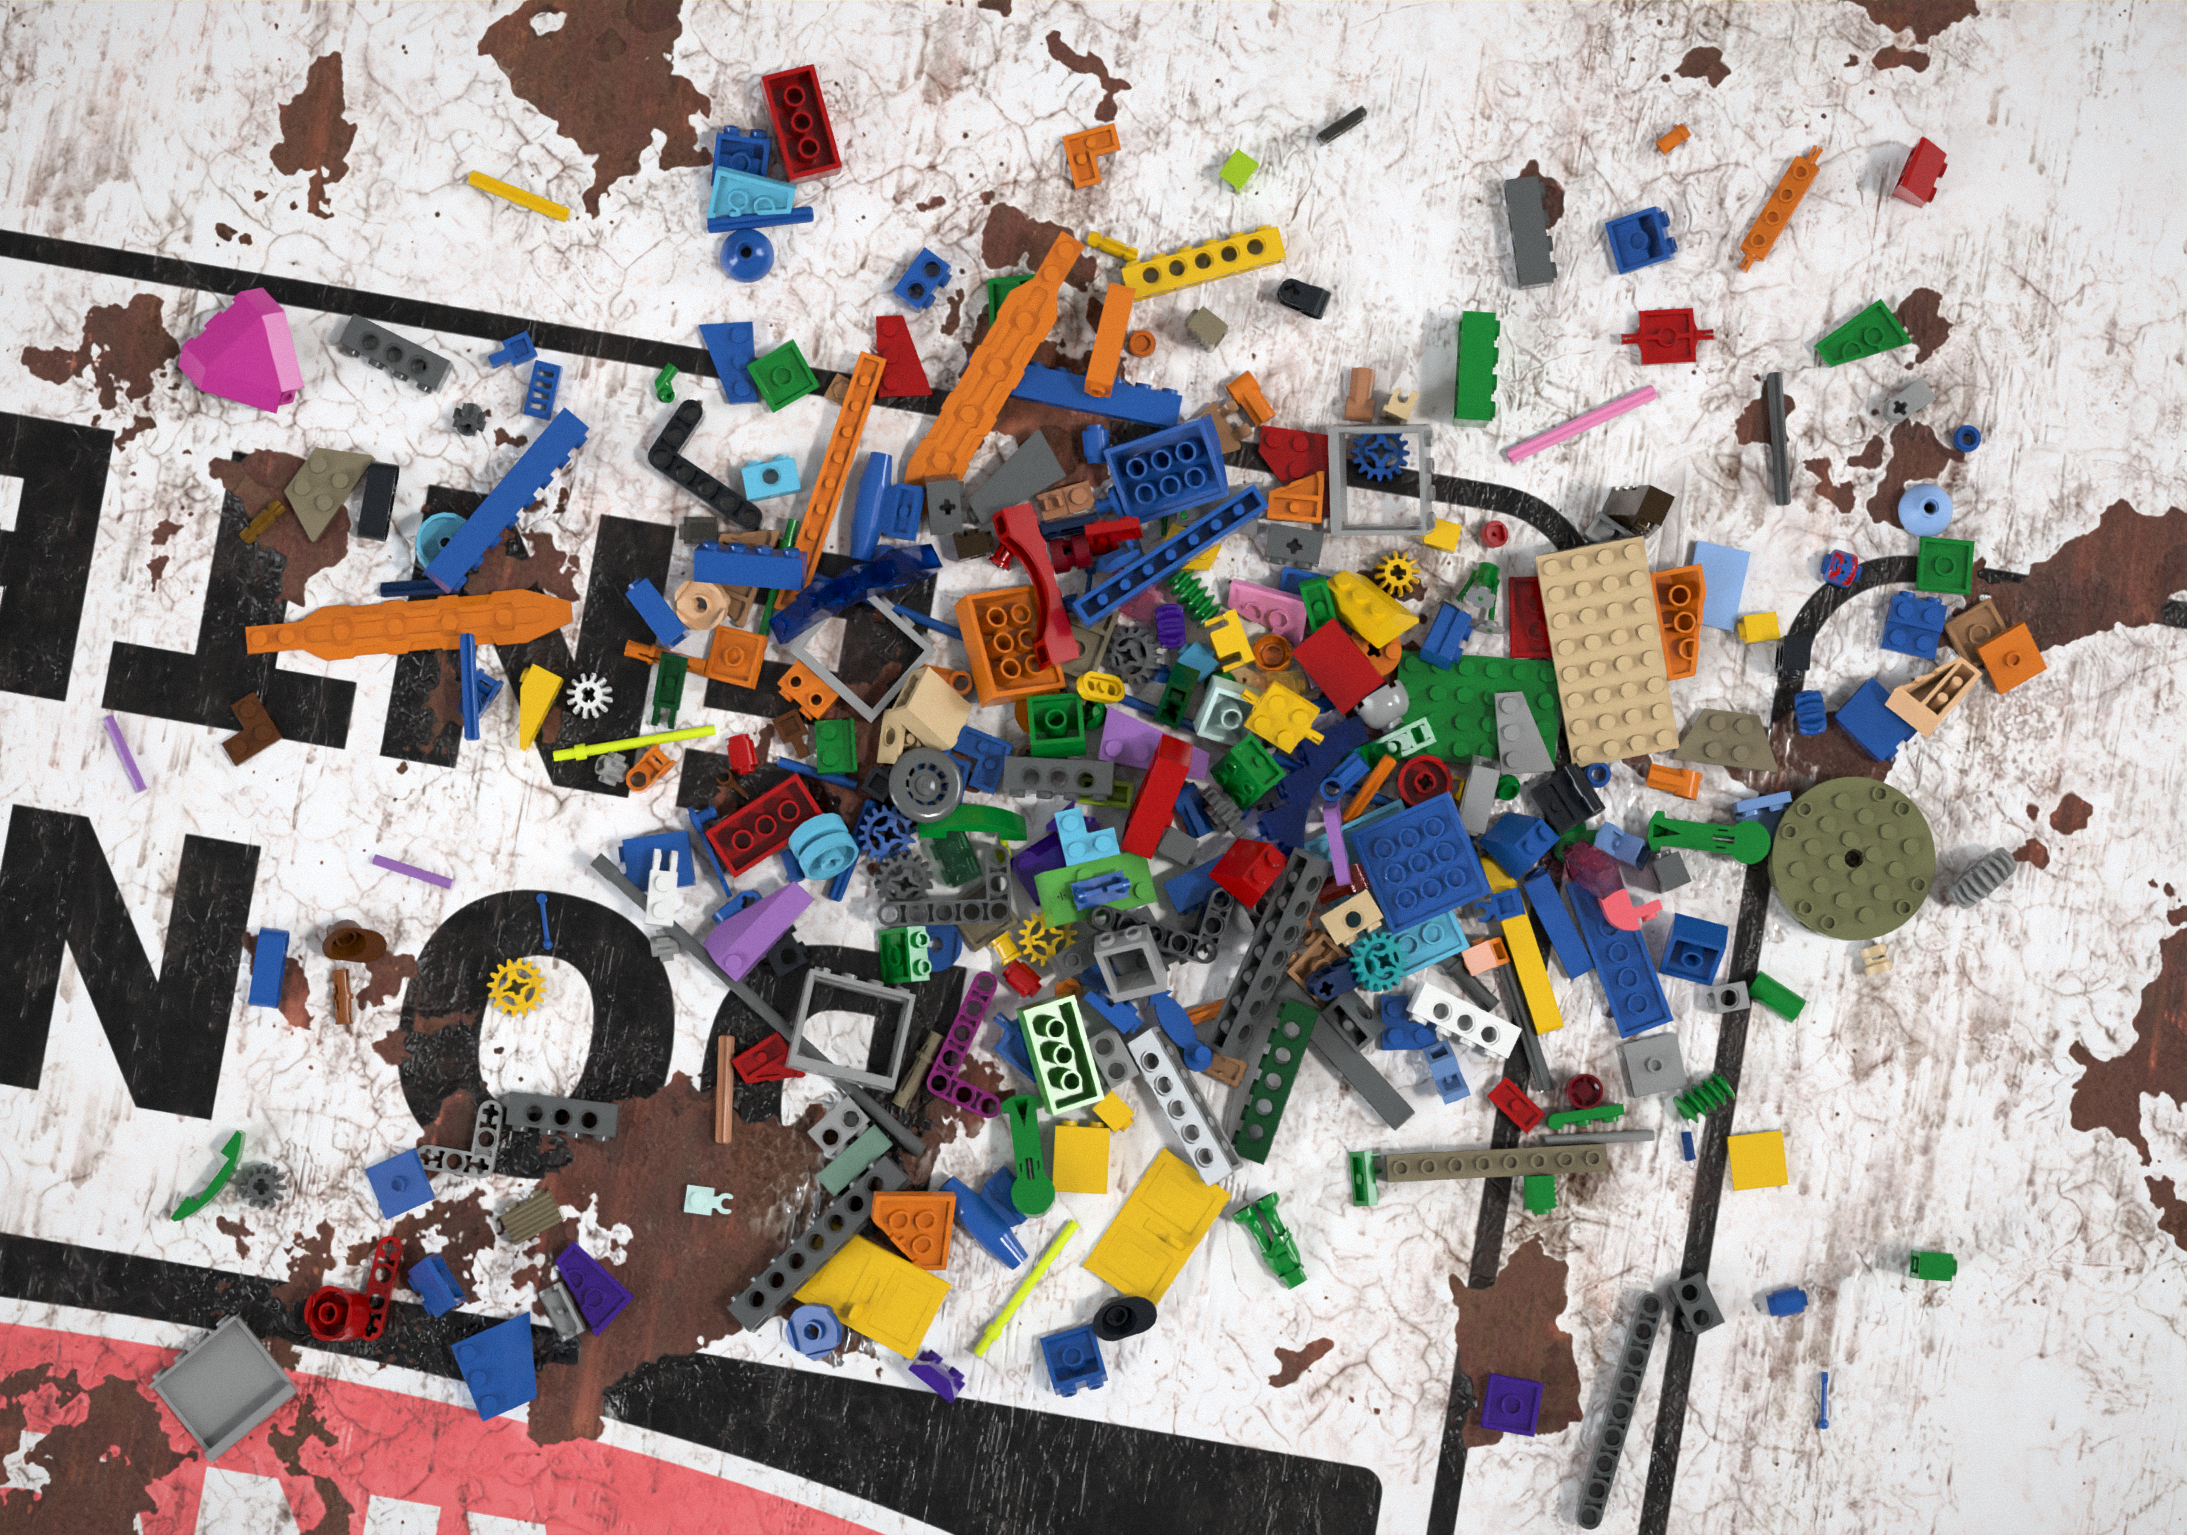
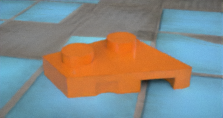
M1319 471L1316 474L1269 491L1267 499L1269 508L1266 513V520L1321 524L1325 471Z

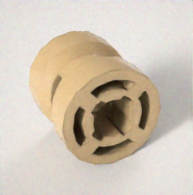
M1885 943L1859 950L1861 958L1866 963L1864 968L1866 976L1893 969L1891 961L1886 957L1887 947ZM1879 956L1878 959L1872 960L1873 957Z

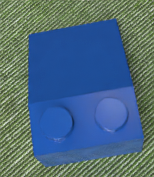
M440 1253L424 1258L408 1271L411 1276L408 1278V1282L415 1292L420 1291L424 1298L422 1305L429 1316L434 1314L435 1318H439L468 1300Z

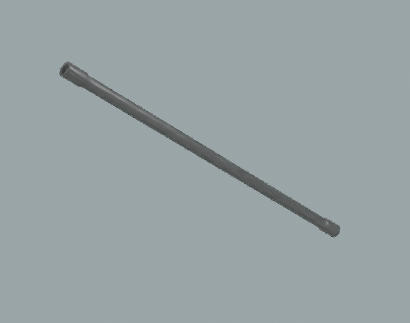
M600 853L590 865L646 913L647 895L622 874L619 868L606 856ZM675 920L673 921L672 928L662 927L785 1039L791 1042L794 1027L743 981L735 982L715 963L706 948ZM803 1035L801 1036L798 1050L805 1057L834 1064ZM831 1079L895 1136L898 1142L912 1155L917 1157L927 1145L899 1123L858 1085Z

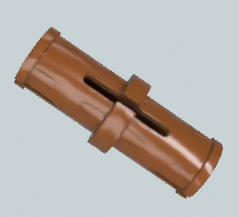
M350 969L332 970L334 995H331L335 1006V1025L353 1024L351 999H354V995L351 993Z

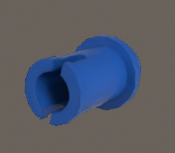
M787 849L780 852L779 854L787 873L786 880H789L790 883L793 881L798 883L805 880L806 878L799 865V860L796 859L792 850Z

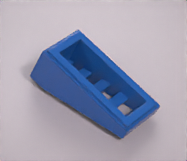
M535 360L523 412L524 415L550 421L563 373L562 366ZM541 371L553 373L554 376L553 378L541 376L540 373ZM538 381L551 384V389L537 386ZM535 392L549 395V399L534 397ZM532 403L547 406L546 411L532 408Z

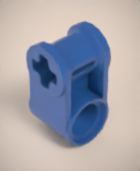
M483 668L478 669L476 672L479 720L504 685L502 680L497 681L484 673L485 670ZM481 682H484L485 684H487V685L490 686L491 688H488L487 686H485V685L482 684ZM461 697L458 703V710L462 716L463 697Z
M755 890L743 891L716 911L711 918L719 925L726 919L746 909V896L748 898L755 897L756 900L753 904L762 900L763 897Z

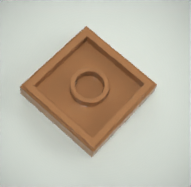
M1990 598L1944 623L1943 626L1959 657L1964 658L1975 668L1983 664L1975 647L2008 629Z

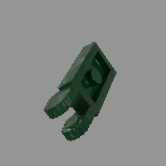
M662 651L652 706H654L652 726H658L661 719V708L671 709L667 722L668 729L674 730L678 711L681 707L689 656Z

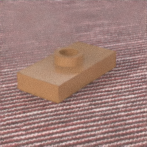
M1211 1049L1213 1054L1212 1063L1202 1072L1238 1089L1249 1063L1222 1056Z

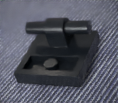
M1569 763L1563 767V771L1530 790V794L1559 837L1606 809L1577 763Z

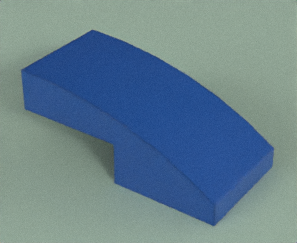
M1125 547L1101 556L1093 563V566L1101 572H1114L1142 558L1139 549L1127 553Z

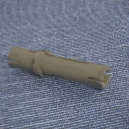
M930 1030L920 1051L917 1050L915 1053L917 1057L898 1092L892 1099L894 1104L906 1110L908 1109L931 1065L935 1064V1057L946 1037Z

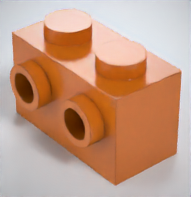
M799 659L777 683L781 687L779 693L790 703L793 699L802 706L799 711L810 721L814 717L820 721L840 698L837 692Z

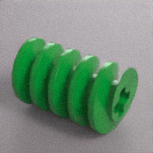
M1195 569L1183 570L1164 586L1170 587L1174 585L1170 594L1172 596L1181 594L1177 603L1179 605L1187 603L1183 610L1185 613L1194 611L1190 620L1192 622L1201 620L1197 626L1198 629L1204 625V621L1212 619L1218 614L1222 604H1211L1215 595L1205 596L1208 586L1198 587L1202 578H1191Z
M1711 1072L1709 1074L1710 1082L1702 1078L1700 1080L1701 1088L1693 1084L1691 1086L1692 1094L1686 1090L1682 1091L1683 1100L1677 1096L1673 1097L1675 1107L1688 1125L1689 1119L1695 1123L1699 1122L1698 1113L1708 1117L1707 1107L1717 1111L1716 1101L1726 1105V1095L1733 1100L1735 1099L1732 1088L1720 1072V1077Z

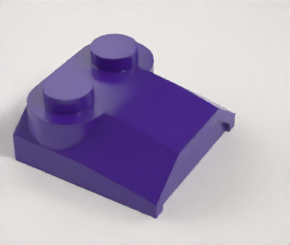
M1054 832L1010 859V866L1037 907L1041 904L1034 876L1042 872L1067 867L1062 844Z
M930 1349L928 1352L922 1350L908 1370L949 1403H952L966 1384L962 1380L965 1375L954 1366L950 1369L941 1363L943 1358L934 1350Z

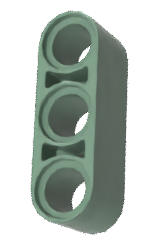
M874 1124L823 1169L816 1178L835 1197L860 1175L873 1160L881 1156L893 1144Z

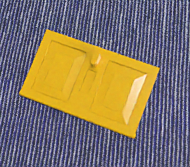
M1163 1147L1084 1262L1083 1268L1089 1269L1126 1296L1144 1297L1150 1300L1156 1307L1228 1203L1232 1194L1217 1184L1207 1187L1206 1183L1200 1179L1197 1170L1170 1153L1168 1148Z
M832 1222V1227L835 1231L842 1228V1226ZM821 1235L818 1236L813 1246L815 1250L820 1249L824 1244ZM856 1235L793 1297L805 1304L819 1303L821 1305H830L842 1324L913 1360L948 1291L952 1288V1284Z

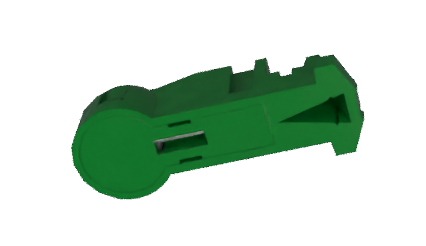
M1656 810L1648 823L1647 840L1651 852H1660L1661 847H1673L1680 850L1692 849L1696 850V852L1729 855L1734 861L1742 864H1755L1763 860L1771 846L1770 835L1767 829L1760 823L1752 820L1742 821L1734 826L1667 819L1665 818V811Z
M1026 1094L1010 1097L1001 1103L1002 1114L1009 1113L1017 1179L1011 1190L1012 1202L1015 1209L1021 1215L1037 1219L1045 1216L1052 1210L1056 1199L1054 1185L1045 1175L1036 1110L1043 1108L1042 1098Z

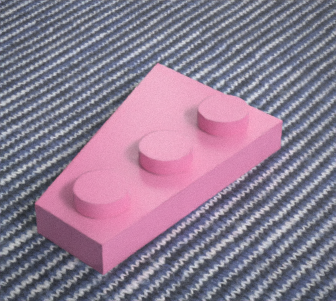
M1233 579L1227 607L1235 609L1237 613L1254 623H1261L1271 629L1272 634L1285 637L1294 643L1292 646L1295 648L1305 641L1308 615L1302 596Z

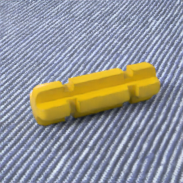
M1091 231L1087 239L1089 246L1099 247L1101 251L1118 258L1124 257V260L1127 262L1136 260L1139 254L1137 248L1132 246L1126 247L1125 243L1108 236L1104 238L1102 234Z

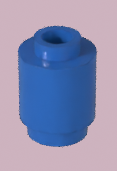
M1103 424L1088 425L1087 431H1082L1084 457H1087V464L1107 463L1103 450L1110 447L1109 429H1103Z
M1798 1285L1772 1291L1771 1295L1766 1296L1771 1317L1778 1316V1318L1802 1313L1804 1312L1803 1306H1808L1805 1290H1799Z

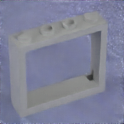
M1430 424L1332 425L1328 427L1331 536L1428 535L1433 533L1432 528L1436 527V514L1432 512V501H1435L1436 490L1435 486L1431 485V474H1434L1435 460L1431 458L1430 447L1434 445V432L1430 430ZM1418 433L1421 524L1348 525L1345 434Z
M854 577L789 651L872 723L903 688L911 671L920 669L936 651L933 647L936 642L925 632L919 635L912 628L915 623L905 614L899 617L894 613L892 609L895 605L886 597L882 596L880 599L872 593L874 587L862 577L859 581ZM855 589L925 650L873 709L803 648Z
M815 966V969L810 968L806 973L785 1067L888 1093L893 1092L916 995L911 994L909 989H905L902 986H894V989L883 987L884 983L878 980L868 979L867 982L857 980V976L850 973H841V976L831 974V969ZM814 982L902 1004L886 1077L797 1055Z

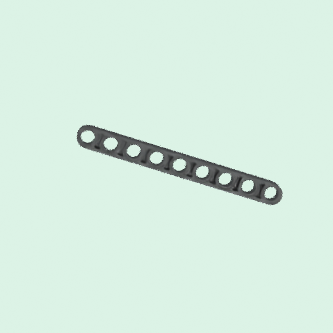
M1653 1292L1642 1293L1636 1301L1576 1506V1522L1587 1530L1596 1529L1602 1521L1663 1313V1299ZM1649 1297L1655 1298L1657 1302V1307L1652 1312H1646L1643 1307L1645 1299ZM1642 1323L1647 1324L1649 1327L1648 1336L1643 1339L1638 1338L1635 1333L1637 1326ZM1633 1350H1639L1642 1356L1641 1361L1636 1365H1631L1628 1361V1355ZM1630 1376L1634 1381V1386L1629 1391H1623L1620 1387V1382L1624 1377ZM1617 1403H1623L1626 1407L1625 1415L1620 1418L1614 1417L1612 1409ZM1611 1429L1618 1432V1440L1613 1444H1607L1605 1442L1606 1432ZM1602 1456H1608L1611 1461L1610 1467L1604 1471L1599 1470L1597 1467L1598 1459ZM1596 1482L1601 1483L1603 1486L1602 1494L1592 1497L1589 1493L1590 1486ZM1587 1509H1592L1595 1512V1519L1591 1523H1583L1581 1519L1582 1513Z

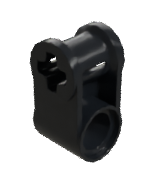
M1292 278L1283 281L1277 291V299L1280 304L1318 320H1322L1331 297V293L1323 288ZM1289 287L1294 289L1293 294L1295 295L1292 298L1286 297V291Z

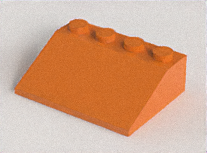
M1033 585L965 595L954 605L981 708L1008 704L1026 699L1027 696H1037L1066 687L1061 666L1042 671L1039 668L1032 646L1038 625V602Z

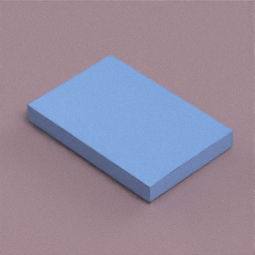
M1699 540L1696 541L1691 565L1702 564L1707 589L1702 615L1703 626L1730 632L1734 631L1751 552Z

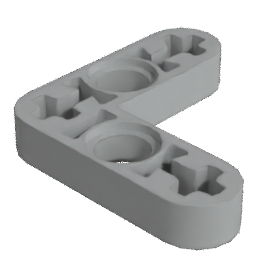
M487 1100L480 1105L471 1152L435 1145L421 1146L416 1152L423 1168L479 1179L489 1177L493 1173L496 1164L504 1119L502 1104L496 1100ZM491 1104L495 1105L494 1109L499 1111L498 1116H493L491 1124H497L496 1130L491 1127L481 1128L482 1122L488 1123V1115L484 1114V1110L490 1108ZM484 1131L491 1132L494 1136V1142L490 1147H484L479 1142V1136ZM427 1149H430L431 1155L441 1156L440 1151H445L442 1158V1168L438 1167L439 1161H430L426 1165L425 1160L421 1158V1154L426 1153ZM451 1154H458L462 1158V1165L457 1170L451 1169L447 1164L448 1157ZM467 1155L472 1156L470 1162L478 1163L481 1161V1158L485 1159V1164L489 1165V1169L479 1174L478 1168L469 1167V1173L465 1172L468 1164Z

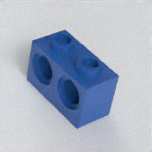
M924 247L894 287L893 294L918 313L923 308L928 310L936 299L934 293L939 287L944 288L952 278L950 274L951 266ZM929 265H936L939 267L940 272L935 277H929L925 274V269ZM915 286L921 287L924 290L923 296L919 299L911 298L909 296L911 288Z

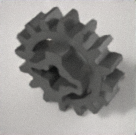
M1129 626V628H1121L1120 634L1112 635L1115 642L1108 643L1107 646L1112 650L1111 653L1106 654V657L1111 658L1112 661L1107 667L1115 669L1112 675L1120 677L1123 683H1129V685L1148 683V678L1156 676L1153 669H1160L1161 666L1157 663V659L1162 658L1163 655L1157 653V649L1161 647V644L1153 643L1156 637L1155 634H1148L1147 628Z
M1210 785L1200 793L1208 805L1203 810L1222 832L1228 829L1238 839L1247 831L1245 825L1240 821V818L1244 815L1227 793L1223 792L1219 795Z
M897 850V857L893 858L890 854H887L888 862L880 861L878 863L881 871L874 872L875 878L879 879L874 881L875 889H880L877 892L879 898L886 896L885 903L920 901L919 898L921 896L923 898L929 897L926 889H933V884L929 881L933 878L932 871H927L930 868L928 861L921 863L922 856L920 854L913 858L911 850H908L906 856H902L900 850ZM913 866L919 870L921 876L913 873ZM904 877H908V879H905L903 883L899 882L903 880ZM886 883L894 887L895 893L887 888Z

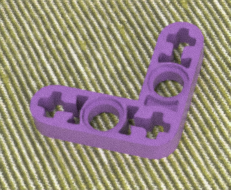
M1339 799L1337 801L1325 800L1323 817L1337 886L1351 884L1350 869L1341 829L1343 820Z

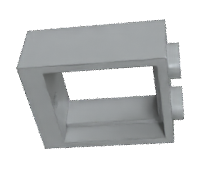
M1475 754L1472 755L1458 811L1468 835L1477 836L1478 833L1485 834L1501 772L1499 760Z
M1148 924L1131 926L1127 929L1105 932L1095 936L1094 954L1114 1003L1167 991V972ZM1143 948L1151 969L1115 977L1107 956Z

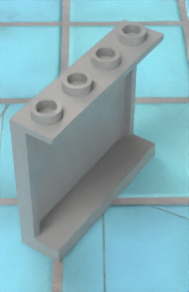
M228 1314L216 1323L218 1327L216 1331L211 1335L206 1332L195 1341L197 1346L190 1352L185 1349L173 1359L175 1364L168 1370L163 1367L152 1376L154 1382L149 1385L150 1389L154 1388L205 1450L206 1453L204 1455L210 1463L216 1461L301 1391L239 1314L233 1317Z

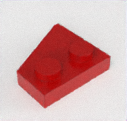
M775 1031L731 1059L746 1084L794 1077L803 1078L806 1076L805 1072L785 1067L789 1047L778 1031Z

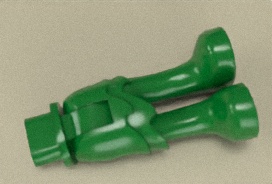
M1274 1191L1254 1202L1274 1235L1272 1241L1262 1226L1252 1204L1241 1208L1232 1214L1231 1217L1236 1224L1246 1225L1262 1251L1261 1256L1274 1274L1278 1275L1279 1281H1284L1288 1290L1308 1279L1302 1270L1304 1265L1301 1264L1300 1254L1294 1243L1292 1233L1289 1232L1288 1226L1286 1229L1284 1228L1278 1216L1276 1206L1280 1199L1278 1193Z

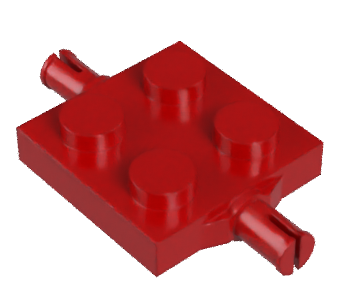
M1693 308L1639 311L1637 333H1621V345L1638 344L1641 366L1696 363V346L1698 341L1714 340L1713 329L1697 330L1694 322Z

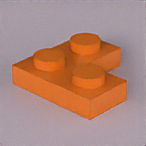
M1112 123L1062 136L1075 189L1079 190L1102 184L1095 157L1121 151L1115 124Z

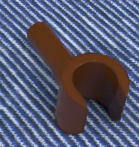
M723 769L729 774V779L726 782H722L716 777L717 782L724 787L734 789L748 800L751 794L735 781L734 775L729 770Z

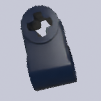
M1346 956L1336 959L1331 964L1309 974L1305 982L1307 991L1312 995H1316L1321 1000L1328 1001L1360 986L1362 982H1356V978L1359 975L1358 972H1351V969L1356 967L1355 963L1349 961V958L1352 957Z

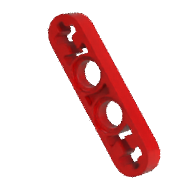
M396 1236L383 1237L376 1248L365 1296L369 1300V1312L372 1314H382L381 1319L376 1317L374 1320V1327L378 1328L377 1332H373L369 1336L367 1335V1330H364L361 1338L366 1341L378 1339L384 1331L403 1253L402 1241ZM390 1240L394 1241L393 1246L397 1247V1252H392L389 1260H395L394 1266L388 1262L379 1263L380 1257L386 1259L387 1250L383 1249V1245L389 1244ZM380 1267H386L391 1272V1278L386 1283L380 1282L376 1277V1272ZM373 1294H380L384 1297L385 1303L381 1309L371 1307L370 1298ZM369 1316L367 1324L370 1323L372 1316Z

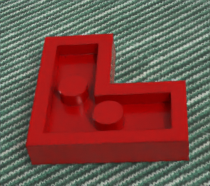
M1124 516L1115 521L1097 520L1089 525H1084L1085 535L1093 556L1106 555L1120 549L1119 541L1143 538L1142 526L1138 517Z

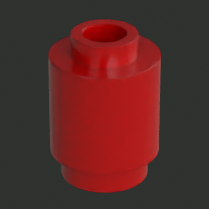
M749 734L729 737L727 751L732 771H738V775H747L755 772L754 768L759 764L754 742L750 739Z
M1015 959L1002 973V976L1006 978L1005 982L1023 998L1027 995L1033 998L1042 988V985L1039 983L1042 978L1023 961L1019 962Z

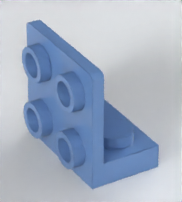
M1790 791L1733 803L1732 807L1736 824L1747 820L1756 821L1767 829L1771 838L1778 818L1786 809L1788 803L1792 801Z

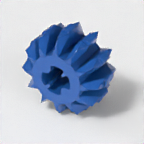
M1805 690L1796 693L1794 707L1799 733L1802 736H1815L1824 733L1827 728V720L1821 692L1819 690Z

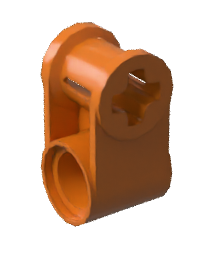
M656 743L627 773L626 783L634 793H645L659 779L663 778L677 762L670 760L660 750V745ZM654 757H656L663 765L661 766V765L654 759ZM640 773L646 776V783L642 787H634L631 782L632 778Z

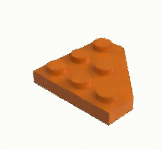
M874 1191L871 1218L875 1224L911 1259L914 1265L924 1270H946L956 1203L955 1193L950 1191Z

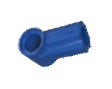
M1354 751L1330 774L1322 779L1320 786L1321 795L1328 801H1337L1371 769L1370 766ZM1329 781H1336L1340 785V790L1335 794H1331L1326 791L1325 784Z
M1191 782L1181 787L1174 807L1177 813L1182 816L1190 836L1197 839L1214 831L1206 812L1203 810L1202 804L1204 803L1195 783Z

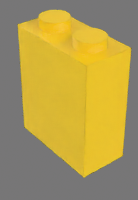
M1061 1120V1126H1055L1052 1181L1055 1192L1107 1194L1110 1128H1105L1104 1122H1089L1088 1127H1078V1121Z

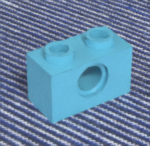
M788 454L773 457V462L764 464L762 460L746 463L747 467L741 468L747 500L751 503L802 492L796 460L794 457L789 458ZM769 471H775L779 475L777 482L774 484L764 482V475Z

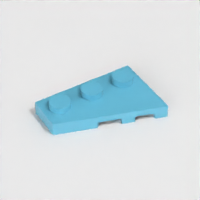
M718 166L707 218H716L719 215L738 217L741 214L754 213L758 215L790 214L797 185Z

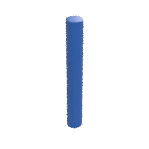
M781 756L777 767L851 790H856L858 780L843 775L818 776L817 767Z

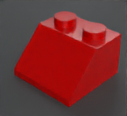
M1922 136L1912 147L1892 196L1920 208L1926 202L1931 203L1937 191V188L1933 187L1937 177H1943L1948 165L1944 162L1947 154Z
M1238 838L1208 876L1251 910L1286 867L1289 858L1268 842Z

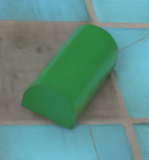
M1759 970L1747 989L1748 996L1789 1023L1796 1019L1806 1003L1804 998Z

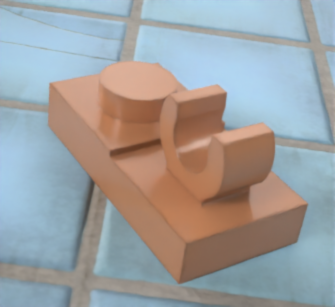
M1089 480L1036 495L1043 521L1046 520V522L1095 508Z

